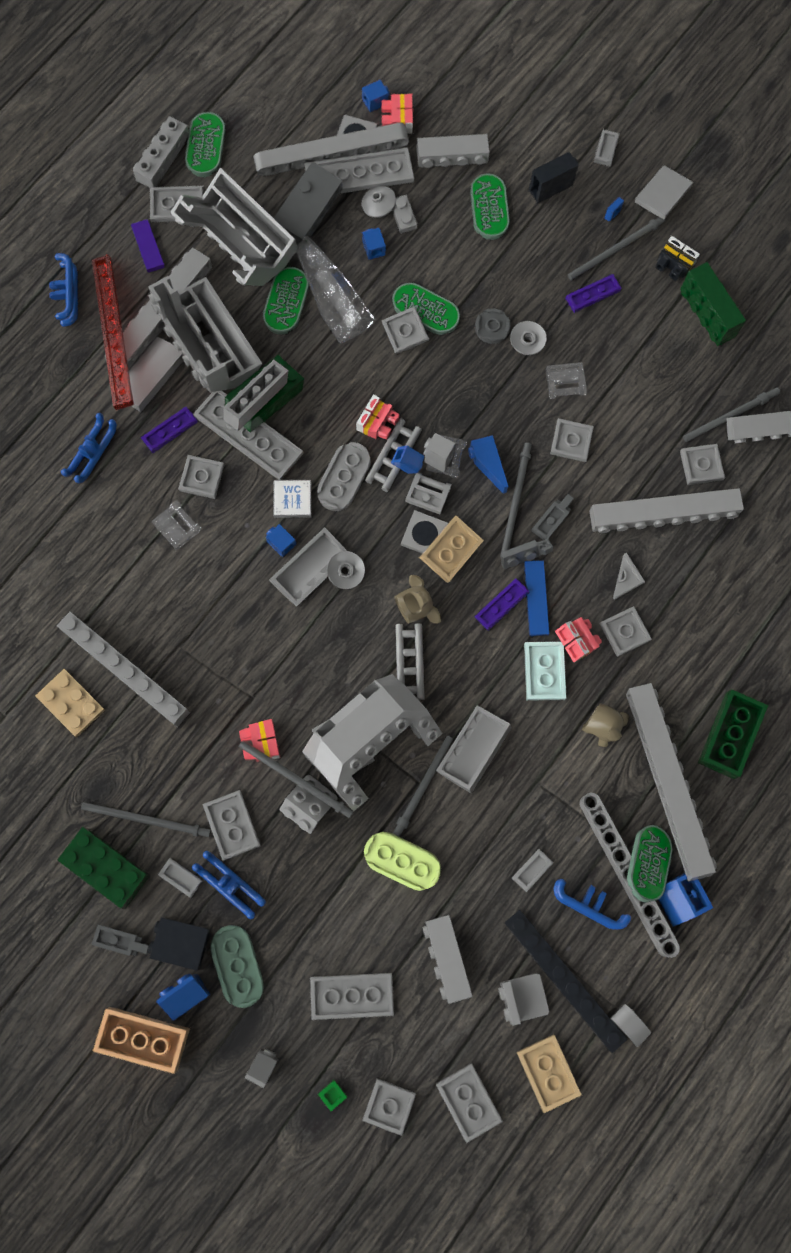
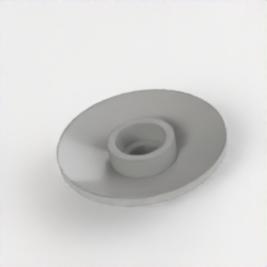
M386 186L370 189L362 199L363 211L368 216L374 218L389 214L396 204L395 193Z
M523 321L512 329L510 341L517 352L524 355H534L544 348L546 333L539 324L532 321Z
M339 552L328 562V578L338 588L351 589L357 586L364 577L365 567L363 561L353 552ZM343 567H346L348 569L347 574L342 573L341 570Z

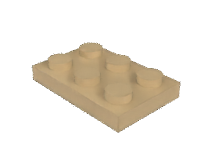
M454 516L419 558L448 583L484 540L461 519Z
M65 669L35 695L76 738L105 711Z
M551 1035L517 1052L543 1113L581 1096L555 1035Z

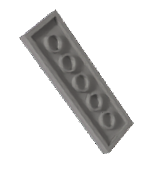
M408 147L314 162L342 180L343 189L340 193L414 182ZM311 162L304 163L305 171L307 170Z
M223 391L212 392L194 412V417L275 478L282 480L303 455V451L265 422L251 433L245 427L237 431L223 420V409L227 394Z

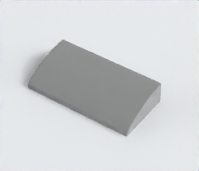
M156 337L111 392L139 412H142L184 361L182 358L184 354L182 351L178 352L173 344Z
M324 527L269 581L297 607L328 577L327 565L329 560L335 554L347 550Z
M476 706L436 771L462 789L472 793L510 732V723Z

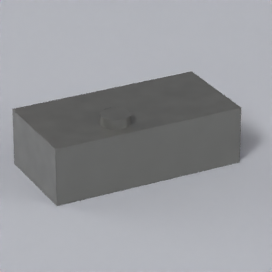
M312 161L274 219L295 238L297 243L304 247L342 191V180Z

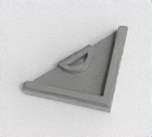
M627 553L622 558L613 595L614 600L645 583Z

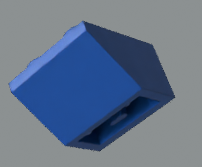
M685 873L668 881L664 894L658 899L672 926L695 918L713 908L699 880L688 882Z
M186 974L177 981L179 985L175 988L174 986H169L159 993L161 998L156 1001L173 1021L211 995L198 974Z

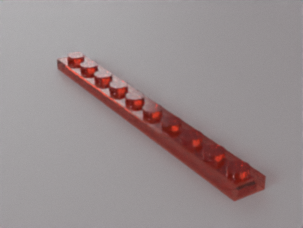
M109 255L93 259L92 265L113 407L119 410L134 405L112 260Z

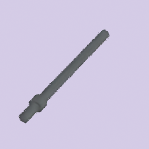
M776 387L767 393L763 392L744 405L683 435L684 441L688 442L727 422L726 418L736 417L759 404L763 405L769 402V399L780 394L779 388Z
M446 736L403 816L397 820V826L393 832L394 835L400 837L403 830L407 829L410 823L409 819L454 740L450 736Z

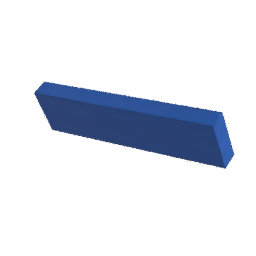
M525 561L526 588L529 590V594L526 595L529 636H548L549 623L544 561Z

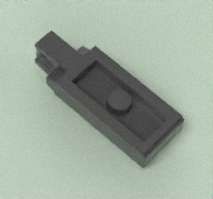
M567 494L562 502L560 500L554 501L531 531L542 540L549 539L571 511L569 505L574 498Z
M549 539L540 542L533 540L501 552V565L504 569L515 567L525 561H531L541 555H547L553 551V546Z
M103 925L97 926L91 944L128 956H137L138 952L149 954L148 949L150 946L141 943L142 938L138 937V935Z

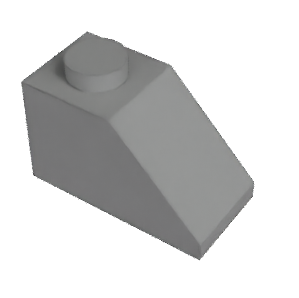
M268 1049L260 1050L245 1078L264 1088L279 1060L275 1058L276 1054Z

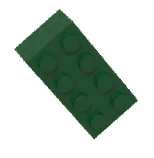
M708 262L688 272L680 288L681 294L688 300L691 310L699 317L700 323L708 331L710 339L717 346H720L735 338L746 322V319Z
M279 355L225 396L226 405L273 360L288 370L287 384L243 426L250 433L303 390L304 378Z
M732 689L725 693L698 764L732 779L740 777L768 705Z
M85 827L79 830L57 859L58 862L120 909L127 908L150 877L149 874Z

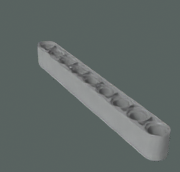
M395 123L261 151L254 155L257 174L267 176L305 168L304 163L365 154L363 153L365 152L364 147L367 146L369 148L368 153L404 147L409 143L405 124Z
M595 793L584 795L580 800V807L658 953L663 957L672 958L677 956L680 951L679 944L656 901L642 902L632 894L633 890L631 886L629 887L624 875L625 870L629 869L631 855L600 797ZM589 797L594 800L593 808L586 805V798ZM597 815L602 816L604 819L602 826L598 825L595 821ZM606 833L612 834L614 838L611 844L605 840ZM616 851H620L623 854L621 862L615 859ZM647 905L653 910L650 917L644 913V908ZM656 924L662 926V933L660 935H657L654 931ZM667 942L672 945V951L669 954L664 950Z

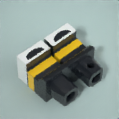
M671 236L664 249L660 252L655 268L663 272L667 267L671 270L670 278L677 281L680 277L684 278L696 263L700 254L687 245L684 248V243Z

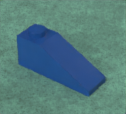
M493 435L472 440L470 448H468L470 459L473 458L475 465L502 493H506L508 483Z

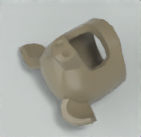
M417 575L409 576L411 588L398 593L394 597L407 624L426 616L430 622L440 623V613L433 606L432 598L424 588V581Z
M600 703L586 724L583 725L581 731L599 737L598 745L607 747L609 742L621 739L622 734L620 732L627 725L629 716L627 713H619L617 710Z

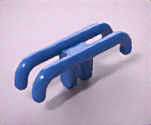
M57 253L55 259L61 261L60 267L65 268L66 280L51 281L49 287L52 290L58 289L59 291L50 292L49 297L52 300L66 299L65 310L55 315L56 319L61 320V326L66 327L72 325L78 317L77 267L72 263V259L68 255Z
M102 413L96 414L95 425L89 435L85 436V441L79 446L76 456L67 469L61 470V474L64 477H69L75 472L83 457L90 460L81 475L74 477V481L81 484L89 477L115 434L117 424L114 419L109 420L108 431L98 445L95 438L103 426L104 417Z
M205 851L203 857L222 872L224 876L218 881L197 863L193 864L192 870L205 879L245 914L248 919H253L255 913L234 893L240 888L261 907L266 904L265 899L209 851Z
M564 879L555 882L554 895L564 905L609 929H623L630 923L631 916L629 914H623L619 920L614 921L599 913L607 893L602 891L594 906L590 908L588 905L595 892L594 886L590 885L581 903L565 894L564 887L566 882Z

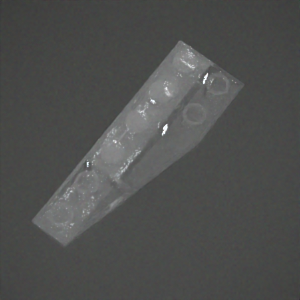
M305 236L298 244L296 252L320 314L339 343L342 344L363 333L375 319L334 263L309 236Z

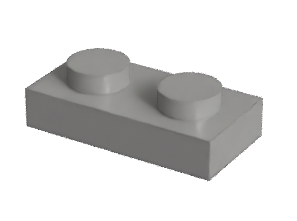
M407 195L397 197L392 211L400 233L417 229V223Z

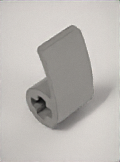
M626 1004L611 1018L612 1022L630 1038L636 1047H639L651 1034L647 1026Z

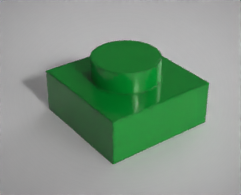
M335 1080L318 1093L330 1111L347 1098V1095Z

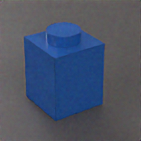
M381 80L362 88V99L370 112L381 108L382 100H388V96H390L388 87L384 86Z
M371 228L362 232V242L368 260L385 256L386 246L380 228Z
M400 446L397 448L391 464L407 474L418 473L422 468V461L425 456L409 446Z
M280 524L277 527H272L267 532V543L282 557L296 546L295 539Z

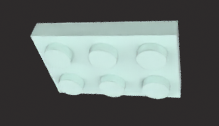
M525 642L526 699L565 700L564 645L562 642Z

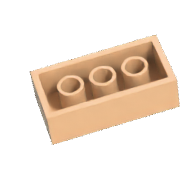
M109 1007L105 1009L93 1051L175 1073L178 1071L190 1029Z

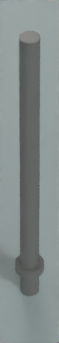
M660 217L650 220L649 224L569 273L568 278L570 280L575 279L651 230L655 231L666 220Z
M524 443L523 452L520 453L521 462L501 552L510 549L528 460L531 459L530 451L532 444Z
M242 740L239 745L241 749L336 809L335 812H340L350 818L353 811L344 806L342 801L338 802Z
M83 802L81 810L191 833L195 837L198 835L210 837L211 833L210 829L201 828L197 824L192 826Z

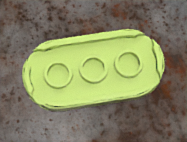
M377 833L365 845L364 855L370 868L414 890L420 891L431 888L440 877V863L433 853L392 833Z

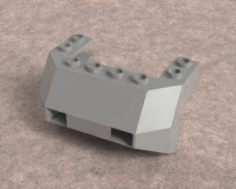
M221 168L202 198L181 194L170 212L175 217V221L182 226L203 227L207 231V235L219 243L221 249L230 253L231 258L243 266V270H233L232 273L237 277L236 280L244 286L265 285L286 267L298 249L295 238Z
M169 276L148 286L150 291L148 297L152 302L151 305L155 313L161 316L166 326L164 327L166 334L169 338L173 337L175 340L173 344L178 352L182 351L184 354L182 358L187 366L191 365L193 369L191 372L196 381H200L203 388H206L210 393L233 389L259 370L262 362L206 277L179 292L176 288L173 289ZM200 321L204 323L209 331V334L202 337L201 331L196 325Z
M391 674L372 682L316 730L302 752L354 812L369 799L352 777L354 773L408 726H410L419 739L422 738L427 746L442 735V732L422 703L401 681Z

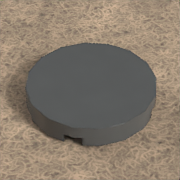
M495 308L484 310L483 313L477 316L475 322L477 336L489 344L504 341L509 335L511 328L509 317L503 311Z

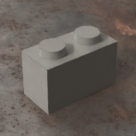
M435 433L425 443L424 448L426 449L423 453L425 455V463L445 472L453 458L455 443Z

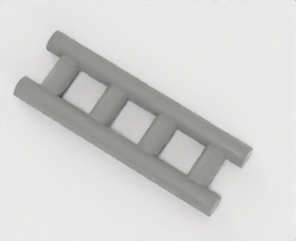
M401 418L398 420L365 479L369 484L374 479L383 483L384 485L381 489L385 492L389 491L400 471L398 467L391 464L392 460L387 458L391 448L397 450L398 447L402 446L395 442L399 433L409 437L405 446L412 448L422 431L417 426L414 431L403 427L406 422ZM382 464L392 468L388 477L378 473Z
M396 624L397 679L405 685V675H416V686L406 687L412 694H417L418 700H425L422 624H415V630H403V624ZM415 637V649H404V638ZM404 656H416V667L404 668Z

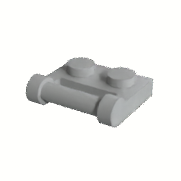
M418 472L414 477L405 502L440 515L452 484L439 482ZM420 482L431 487L437 488L439 490H442L443 492L441 494L436 491L419 486L418 484Z

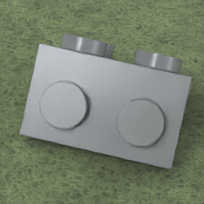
M311 775L304 777V780L337 800V796ZM297 785L286 797L279 810L287 818L297 823L302 830L311 834L331 806Z
M535 973L500 982L501 988H498L501 1001L504 1000L506 1009H503L506 1022L509 1021L512 1026L521 1024V1021L545 1016L549 1013L539 974Z

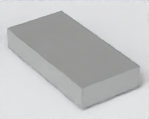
M603 129L594 159L595 163L611 166L619 133Z
M538 849L515 873L512 879L527 892L553 862Z
M169 858L158 874L190 898H192L203 882L171 858Z

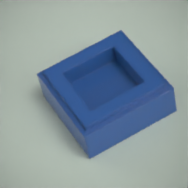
M619 197L608 207L605 215L607 221H611L621 211L624 200Z

